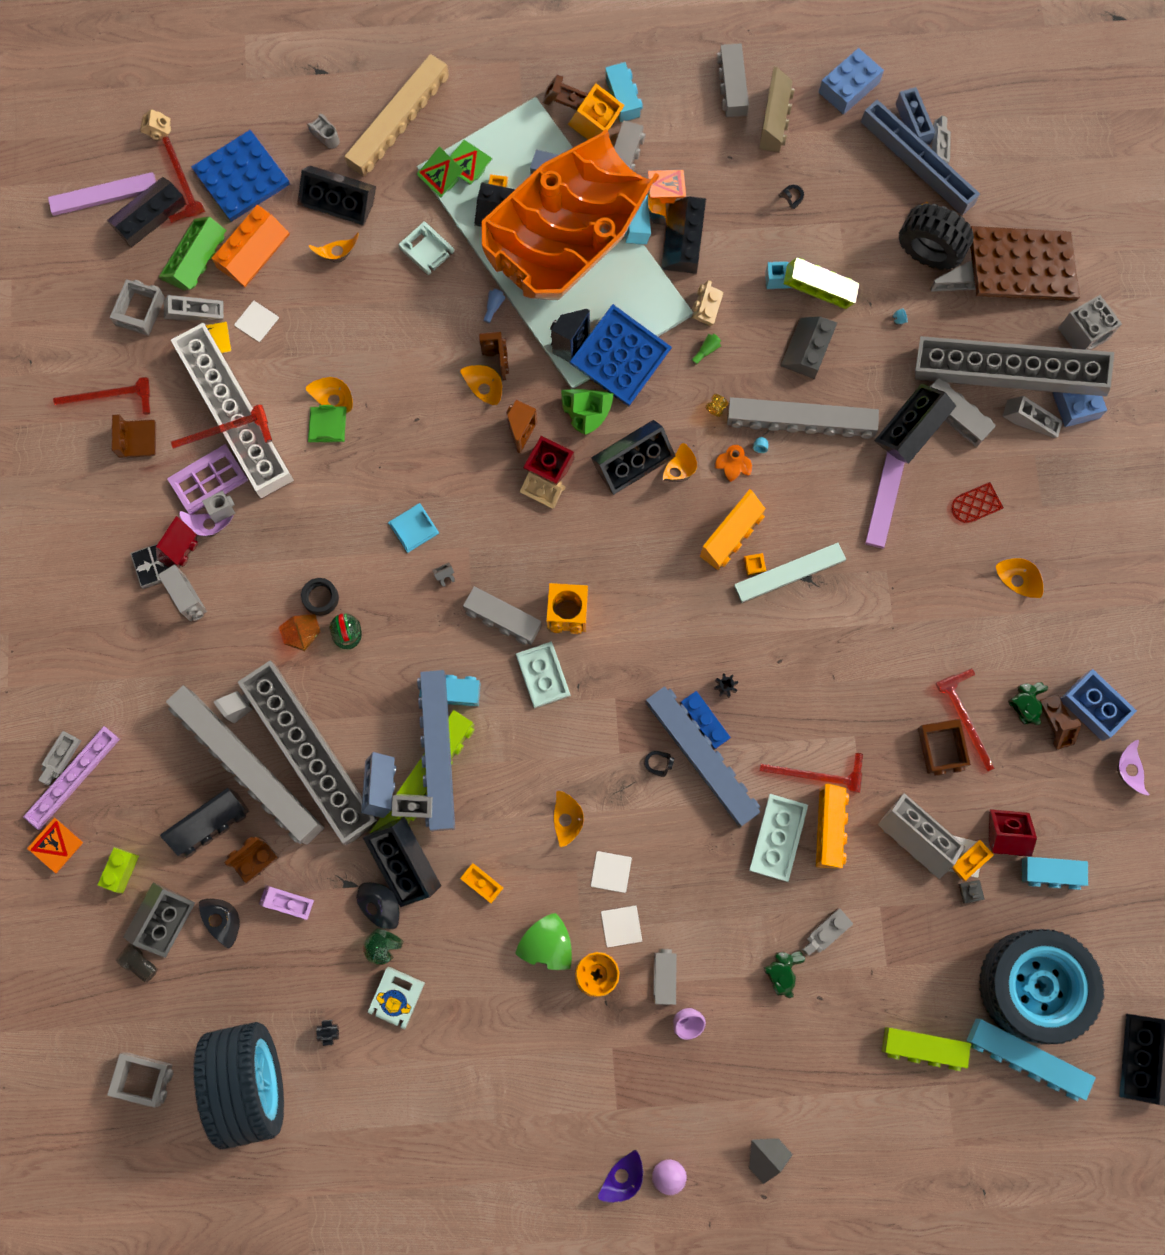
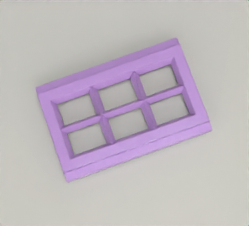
M226 444L167 478L189 514H193L205 507L202 502L203 500L222 490L227 494L248 481ZM225 456L230 465L217 472L213 463ZM209 466L213 475L200 482L196 473ZM232 467L237 476L224 483L219 475ZM192 476L196 485L183 492L179 483ZM216 477L220 486L207 493L202 485ZM199 487L203 496L190 503L186 494Z

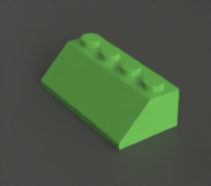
M210 216L194 219L158 278L182 290L193 289L197 285L199 275L206 270V263L215 255L217 245L221 244L225 236L223 235L226 229Z

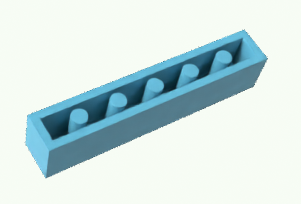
M975 1019L966 1040L972 1044L971 1048L981 1053L985 1050L991 1053L990 1058L1001 1063L1004 1060L1010 1063V1068L1021 1072V1070L1028 1072V1077L1040 1082L1042 1079L1048 1082L1047 1087L1057 1092L1061 1089L1067 1092V1097L1077 1102L1079 1099L1087 1100L1096 1078L982 1019Z

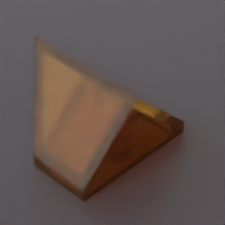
M315 614L292 616L279 626L284 645L304 652L318 634L321 633Z

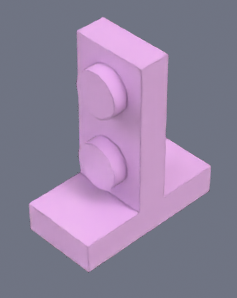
M266 885L259 905L307 920L314 900Z

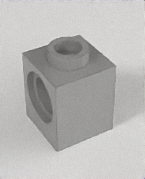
M223 490L202 501L215 524L235 514L233 509L235 504L231 496H226Z

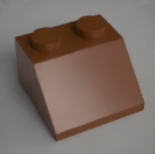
M516 400L513 405L510 404L506 414L516 450L521 454L538 422L536 409Z

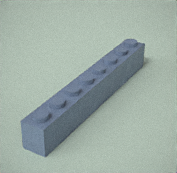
M876 100L865 109L861 123L963 216L975 205L980 193L879 100Z
M444 670L420 672L421 678H417L418 690L421 689L422 697L418 698L419 709L423 710V716H420V728H424V736H421V747L425 748V755L422 756V766L426 767V775H423V785L427 787V795L424 796L433 797L432 818H425V823L431 832L455 830L446 673Z
M664 686L646 699V705L739 828L760 813L758 802L754 798L750 799L745 785L742 782H737L734 778L736 776L735 772L730 766L726 767L722 762L724 758L718 751L715 752L712 749L710 739L706 735L702 736L697 722L694 719L691 721L687 716L688 711L684 705L677 703L675 693L671 689L667 690Z

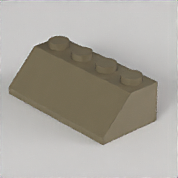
M778 67L773 68L759 149L780 153L781 145L785 146L787 135H784V130H787L789 125V119H786V116L790 115L792 104H789V99L793 100L795 88H791L792 80Z

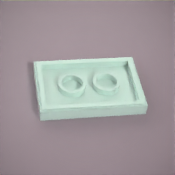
M552 641L516 653L534 708L571 696Z

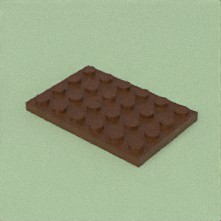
M970 227L973 230L974 237L970 250L976 296L1077 301L1080 298L1071 231Z

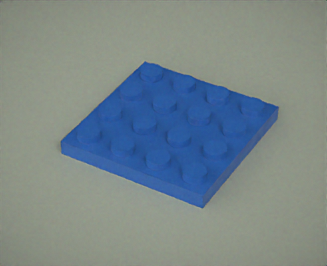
M251 129L191 166L194 173L231 222L290 185L287 177Z
M612 304L574 355L570 364L606 391L613 393V396L629 407L672 347Z

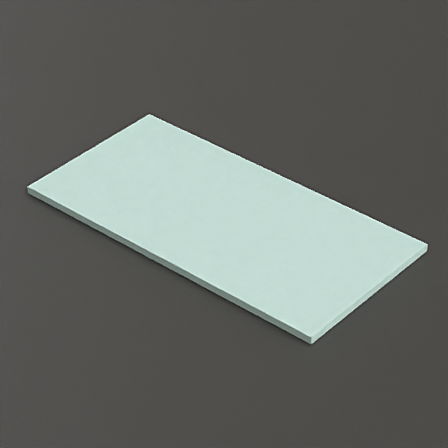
M536 97L463 139L492 157V160L486 166L485 172L472 185L458 177V182L451 190H447L442 198L435 192L434 194L571 389H575L590 378L566 360L552 353L550 327L554 320H558L560 315L586 308L589 309L591 334L611 305L614 304L658 337L693 315L691 308L644 244L626 243L625 235L561 299L544 300L523 296V290L502 271L497 272L483 251L482 227L474 225L476 203L481 182L489 184L490 174L507 176V188L516 189L531 175L530 167L536 150L560 155L573 147ZM463 140L444 151L451 156ZM427 161L417 166L418 171H420V169L424 166V164Z

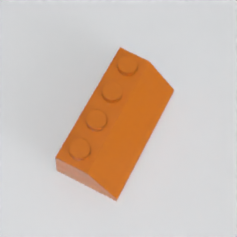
M256 205L215 253L212 260L217 269L243 287H246L290 234L272 214Z

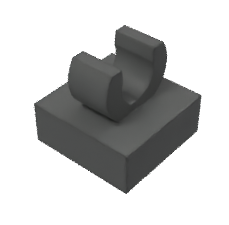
M449 562L432 570L437 581L440 580L442 586H446L444 583L446 577H450L451 581L455 582V578L452 575L455 572Z
M980 880L959 884L963 904L985 900Z

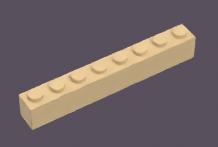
M431 54L426 58L345 155L348 167L363 177L372 171L374 164L383 158L389 146L391 147L395 143L396 138L405 131L409 122L416 118L419 110L426 106L429 98L438 91L439 86L447 81L449 76L447 64Z

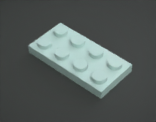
M769 794L749 871L781 881H789L808 808L807 804Z

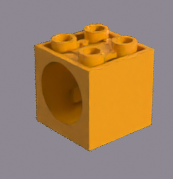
M595 83L568 125L589 140L601 134L605 129L609 130L625 105Z
M549 583L548 630H551L553 633L570 631L571 634L586 632L588 585ZM571 600L581 607V612L572 619H562L554 613V609L560 602Z

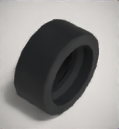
M315 578L308 581L302 588L301 600L310 613L323 616L334 611L338 605L339 594L331 581L325 578ZM324 586L329 589L331 600L324 607H315L309 601V594L314 588Z

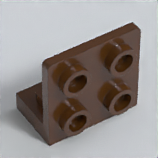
M501 332L480 333L479 341L482 356L492 357L500 354L502 379L506 380V374H509L506 338H502Z
M120 414L112 415V451L118 458L155 456L156 421H125Z
M250 837L243 843V847L240 850H234L227 856L224 864L234 868L243 881L248 884L279 857L264 839Z

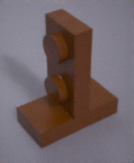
M557 74L547 86L543 103L550 105L555 101L577 110L588 93L563 84V76Z
M1059 695L1041 699L1039 702L1042 704V711L1055 734L1053 745L1056 750L1075 745L1082 726L1079 719H1071Z

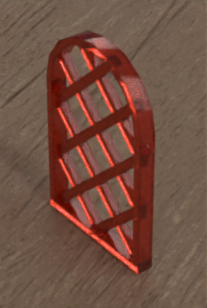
M991 482L957 496L952 502L951 511L953 516L960 522L970 523L1000 511L1004 507ZM987 486L986 491L981 490V488ZM975 491L974 496L969 495V493H972V492ZM978 492L984 493L983 499L976 497ZM986 495L993 497L992 502L985 500ZM964 496L962 501L957 500L960 497ZM966 497L973 499L971 504L964 502ZM975 500L981 502L980 508L973 505ZM955 502L961 504L959 509L954 508ZM984 503L990 505L989 511L982 509ZM963 505L970 507L968 512L962 511ZM993 506L998 508L996 510L991 511ZM972 508L979 510L977 516L970 514ZM981 511L986 513L980 516ZM960 513L967 515L966 520L959 517Z

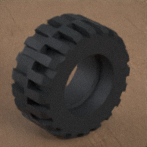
M929 203L920 204L909 212L898 236L902 249H905V252L911 255L912 259L918 260L921 264L928 265L930 268H938L939 270H950L959 266L974 239L973 230L970 228V224L965 222V218L957 215V212L947 209V207H940L938 204L930 205Z

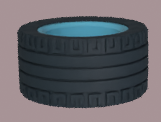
M1034 929L1011 933V935L1000 939L999 943H995L994 947L989 950L990 952L986 954V959L982 962L983 965L979 974V991H981L980 996L983 998L985 1010L989 1012L990 1018L994 1019V1023L998 1024L1001 1029L1021 1040L1047 1045L1071 1042L1072 1039H1077L1078 1036L1084 1035V1032L1088 1031L1089 1027L1095 1024L1094 1022L1098 1019V1014L1101 1012V1007H1103L1104 981L1096 959L1093 958L1092 953L1081 942L1063 932L1049 929ZM1034 961L1038 962L1036 969L1032 966ZM1054 969L1058 971V977H1055L1052 974V971ZM1018 974H1020L1021 977L1024 979L1023 982H1019L1016 977ZM1040 983V988L1035 989V984ZM1059 990L1063 993L1061 998L1057 997ZM1023 995H1026L1025 1003L1021 1001ZM1043 1003L1047 1007L1046 1011L1041 1010V1005Z
M253 1022L203 1034L197 1043L194 1055V1087L200 1120L210 1143L215 1148L223 1150L275 1138L280 1133L283 1125L284 1089L276 1047L268 1029L264 1024Z

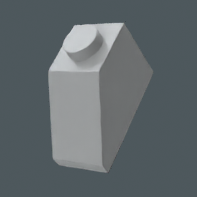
M238 691L213 702L222 715L234 724L253 710L249 705L251 702L245 693L241 695Z
M407 794L393 795L392 816L432 818L433 797Z

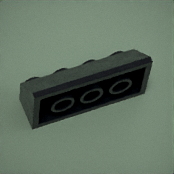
M309 165L301 170L297 205L364 226L374 204L376 186Z
M161 177L107 221L132 248L187 203L184 196L173 183Z
M688 196L669 204L662 270L697 274L706 198Z
M921 383L874 441L896 459L909 464L955 409L956 405L946 392Z
M652 420L594 455L591 459L597 472L614 495L676 456L663 426Z
M226 788L161 833L160 837L177 856L188 858L196 853L195 849L199 846H206L212 842V837L218 833L223 834L228 831L232 823H238L245 819V814L250 811L237 792Z
M405 817L391 821L363 837L400 907L430 898L441 887L435 872Z
M1126 1013L1119 1097L1165 1106V1019Z

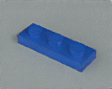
M697 691L681 701V704L687 709L692 720L694 719L699 725L703 735L710 739L714 750L731 738Z

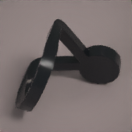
M792 184L783 189L778 196L785 198L789 206L795 209L803 201L804 191L800 186ZM793 188L799 190L801 195L794 203L791 201L792 194L789 192Z
M661 751L650 752L644 760V765L648 772L660 777H665L668 770L672 769L674 758L669 753ZM652 755H660L667 758V766L664 771L654 770L649 766V758Z

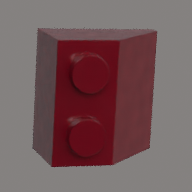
M540 436L523 469L557 485L570 469L575 459L574 451Z
M177 516L157 544L156 555L157 561L168 567L176 565L180 568L185 566L189 558L187 557L188 554L196 549L198 542L197 534Z
M990 809L989 844L991 852L1032 857L1037 835L1030 813Z

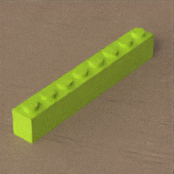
M455 710L448 717L451 760L455 754L459 755L464 747L462 743L466 738L469 739L475 731L473 728L475 726L474 723ZM422 757L396 795H427V787L423 785V775H426V767L422 766ZM391 811L384 818L380 817L370 833L404 816H392ZM405 817V818H406V820H407V822H408V824H409V822H410L411 820L414 821L417 817Z

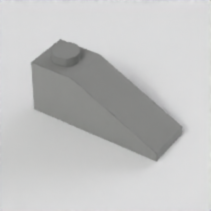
M972 261L935 279L931 286V292L975 290Z
M167 295L164 300V319L182 321L223 320V301Z
M1025 396L1007 400L1003 417L1015 425L1054 438H1058L1063 422Z

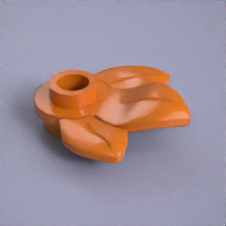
M731 445L726 453L717 457L715 468L724 469L726 478L729 482H732L741 472L745 475H751L752 463L745 456L744 449L741 446ZM734 450L738 451V457L732 456Z

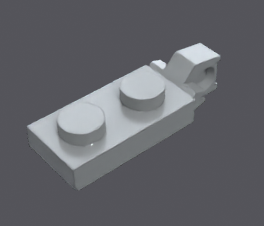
M942 115L934 120L935 135L932 140V150L949 164L951 132L947 129V118Z
M62 731L41 764L43 765L41 770L44 772L39 781L49 786L54 778H58L80 745L81 740Z
M840 908L837 909L807 938L810 943L802 950L807 956L811 955L815 950L820 953L851 927L853 923Z

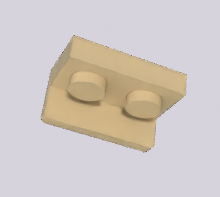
M708 280L698 288L697 294L699 296L692 307V311H694L692 318L712 326L714 325L724 292L711 287L712 281Z
M528 472L520 493L553 509L561 492L565 490V486L562 485V481L556 485L532 472Z

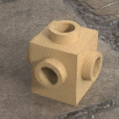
M151 109L142 116L140 132L149 135L155 140H161L168 136L171 131V126H169L170 118L164 116L161 112Z

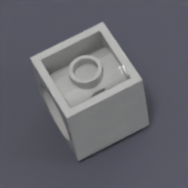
M1099 295L1071 311L1058 329L1073 349L1092 350L1108 341L1122 323L1102 296Z

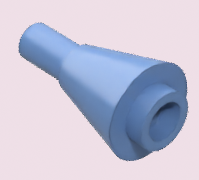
M498 289L489 290L487 312L483 321L490 323L493 314L506 297L502 291Z

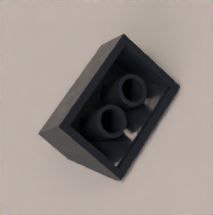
M481 182L476 203L474 225L482 227V220L515 189Z
M586 308L562 314L558 320L553 321L550 330L552 353L570 363L590 335L589 309Z

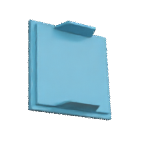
M420 503L388 522L407 553L440 534Z

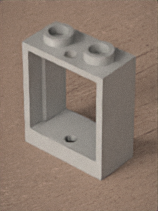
M126 279L110 319L115 326L149 336L165 297L157 286H147L138 280L130 281ZM134 293L153 298L144 321L125 315Z
M176 565L158 574L181 614L190 621L199 620L204 616V613L207 612L206 608L186 575Z
M659 949V953H654V1004L676 1005L677 954H673L672 949Z
M127 1052L120 1053L107 1096L154 1108L161 1106V1103H164L167 1097L165 1089L167 1082H170L173 1076V1070H171L173 1064ZM132 1062L160 1069L152 1099L123 1092Z

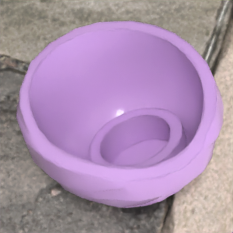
M682 1009L674 1016V1032L682 1039L696 1038L705 1029V1018L695 1009Z
M663 1160L655 1166L652 1180L655 1188L666 1195L677 1194L686 1184V1172L679 1162Z

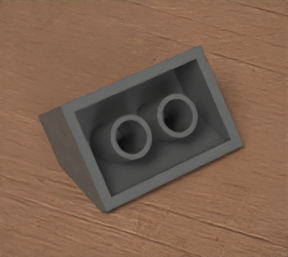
M821 316L800 318L781 367L815 379L837 322Z
M153 882L123 938L134 946L166 958L195 902Z

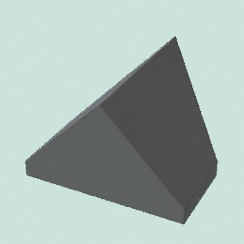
M779 1138L751 1140L748 1168L765 1184L781 1173L793 1154Z

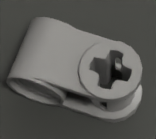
M320 113L315 121L307 124L309 131L327 148L332 149L339 145L340 140L336 128L323 114Z

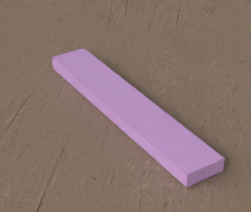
M151 172L48 197L51 213L55 216L138 196L156 182L155 175Z
M888 452L865 541L866 545L882 549L885 547L905 463L896 459Z
M104 726L23 818L37 830H40L120 739Z

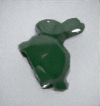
M1042 682L1034 685H1019V693L1008 700L1009 705L1013 706L1024 725L1034 724L1038 726L1041 724L1039 718L1042 713V704L1036 698V695L1048 690V686Z
M801 951L794 952L791 955L786 952H777L774 955L776 961L764 967V972L768 974L778 996L784 995L790 999L794 997L793 989L796 976L791 968L793 965L803 963L805 957Z

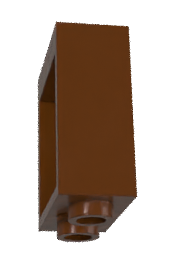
M960 719L925 724L918 727L928 774L934 773V776L946 774L948 770H953L954 773L966 771V767L971 765ZM952 730L959 763L934 767L927 734Z

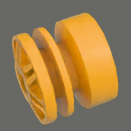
M595 952L588 954L578 963L575 969V981L578 988L584 994L591 997H600L607 995L615 989L619 981L620 972L617 963L611 956L606 953ZM598 970L601 978L594 981V976L591 975V972Z

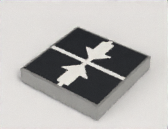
M157 544L130 553L142 589L161 583L162 581L158 574L170 568L157 561Z

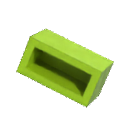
M114 847L98 882V886L117 893H124L139 855Z

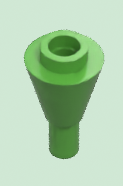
M708 334L692 361L698 364L704 356L720 348L721 339L715 334Z

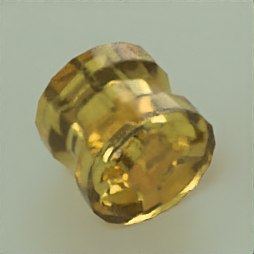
M713 394L711 402L707 403L705 408L712 415L721 417L723 409L727 408L729 403L723 396Z

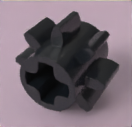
M723 673L721 680L716 678L715 681L719 685L715 686L714 690L720 691V697L723 694H727V697L730 698L731 691L733 693L737 692L734 686L738 684V681L732 679L733 675L726 677L725 673ZM728 682L729 687L727 689H724V684Z
M333 1020L322 1021V1026H317L316 1028L317 1041H323V1046L333 1045L334 1040H339L338 1024H333Z

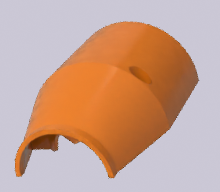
M605 129L601 134L543 163L482 220L483 251L497 272L502 271L523 290V296L532 299L559 300L623 239L651 186L658 180L659 174L656 173L652 179H647L630 169L615 151L609 138V132Z

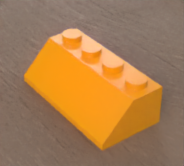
M748 490L702 547L700 557L716 570H719L721 566L725 567L731 560L729 556L732 552L735 554L742 546L741 541L744 538L748 539L754 531L752 529L754 525H759L765 518L763 514L766 508L752 490Z
M824 784L819 788L816 867L841 869L846 864V853H843V848L847 844V833H844V825L848 824V813H845V805L849 803V794L846 793V788Z

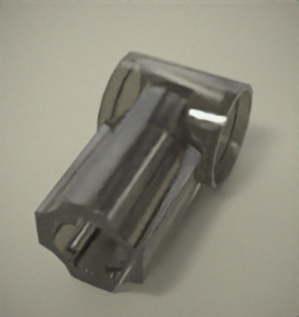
M131 943L115 959L120 966L132 971L145 983H148L158 971V968L143 956V952Z

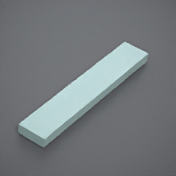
M836 543L734 584L741 603L842 563L846 558L839 543Z

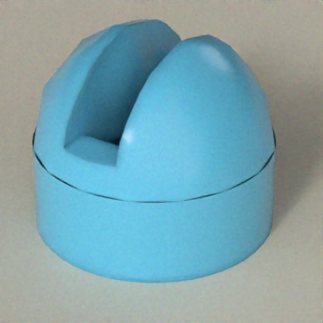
M904 308L894 313L893 318H897L894 320L896 324L908 322Z
M764 437L757 438L754 442L753 450L758 453H766L769 446L767 439Z

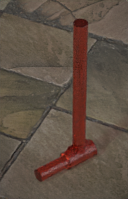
M163 137V143L188 201L185 210L168 216L170 222L173 223L186 217L190 218L203 213L205 209L202 202H195L169 137Z
M139 378L134 386L55 397L53 402L55 405L137 393L142 398L143 414L149 415V378Z
M256 405L253 407L251 415L171 441V445L174 449L252 422L260 426L265 443L271 442L272 437L267 425L268 420L263 405Z
M971 668L958 675H952L936 682V686L939 692L948 693L986 770L991 771L995 768L955 691L959 682L975 675L974 670Z
M855 753L854 770L848 777L760 764L759 771L847 785L849 792L860 793L863 774L861 773L863 754Z

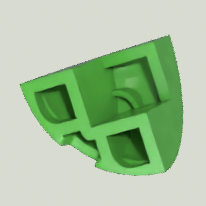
M586 389L561 390L563 409L565 413H569L572 419L571 425L582 434H588L596 430L610 411L613 393Z
M553 913L537 921L524 934L515 954L532 965L540 962L546 964L547 969L551 970L570 969L572 961L571 942L561 918L556 913Z

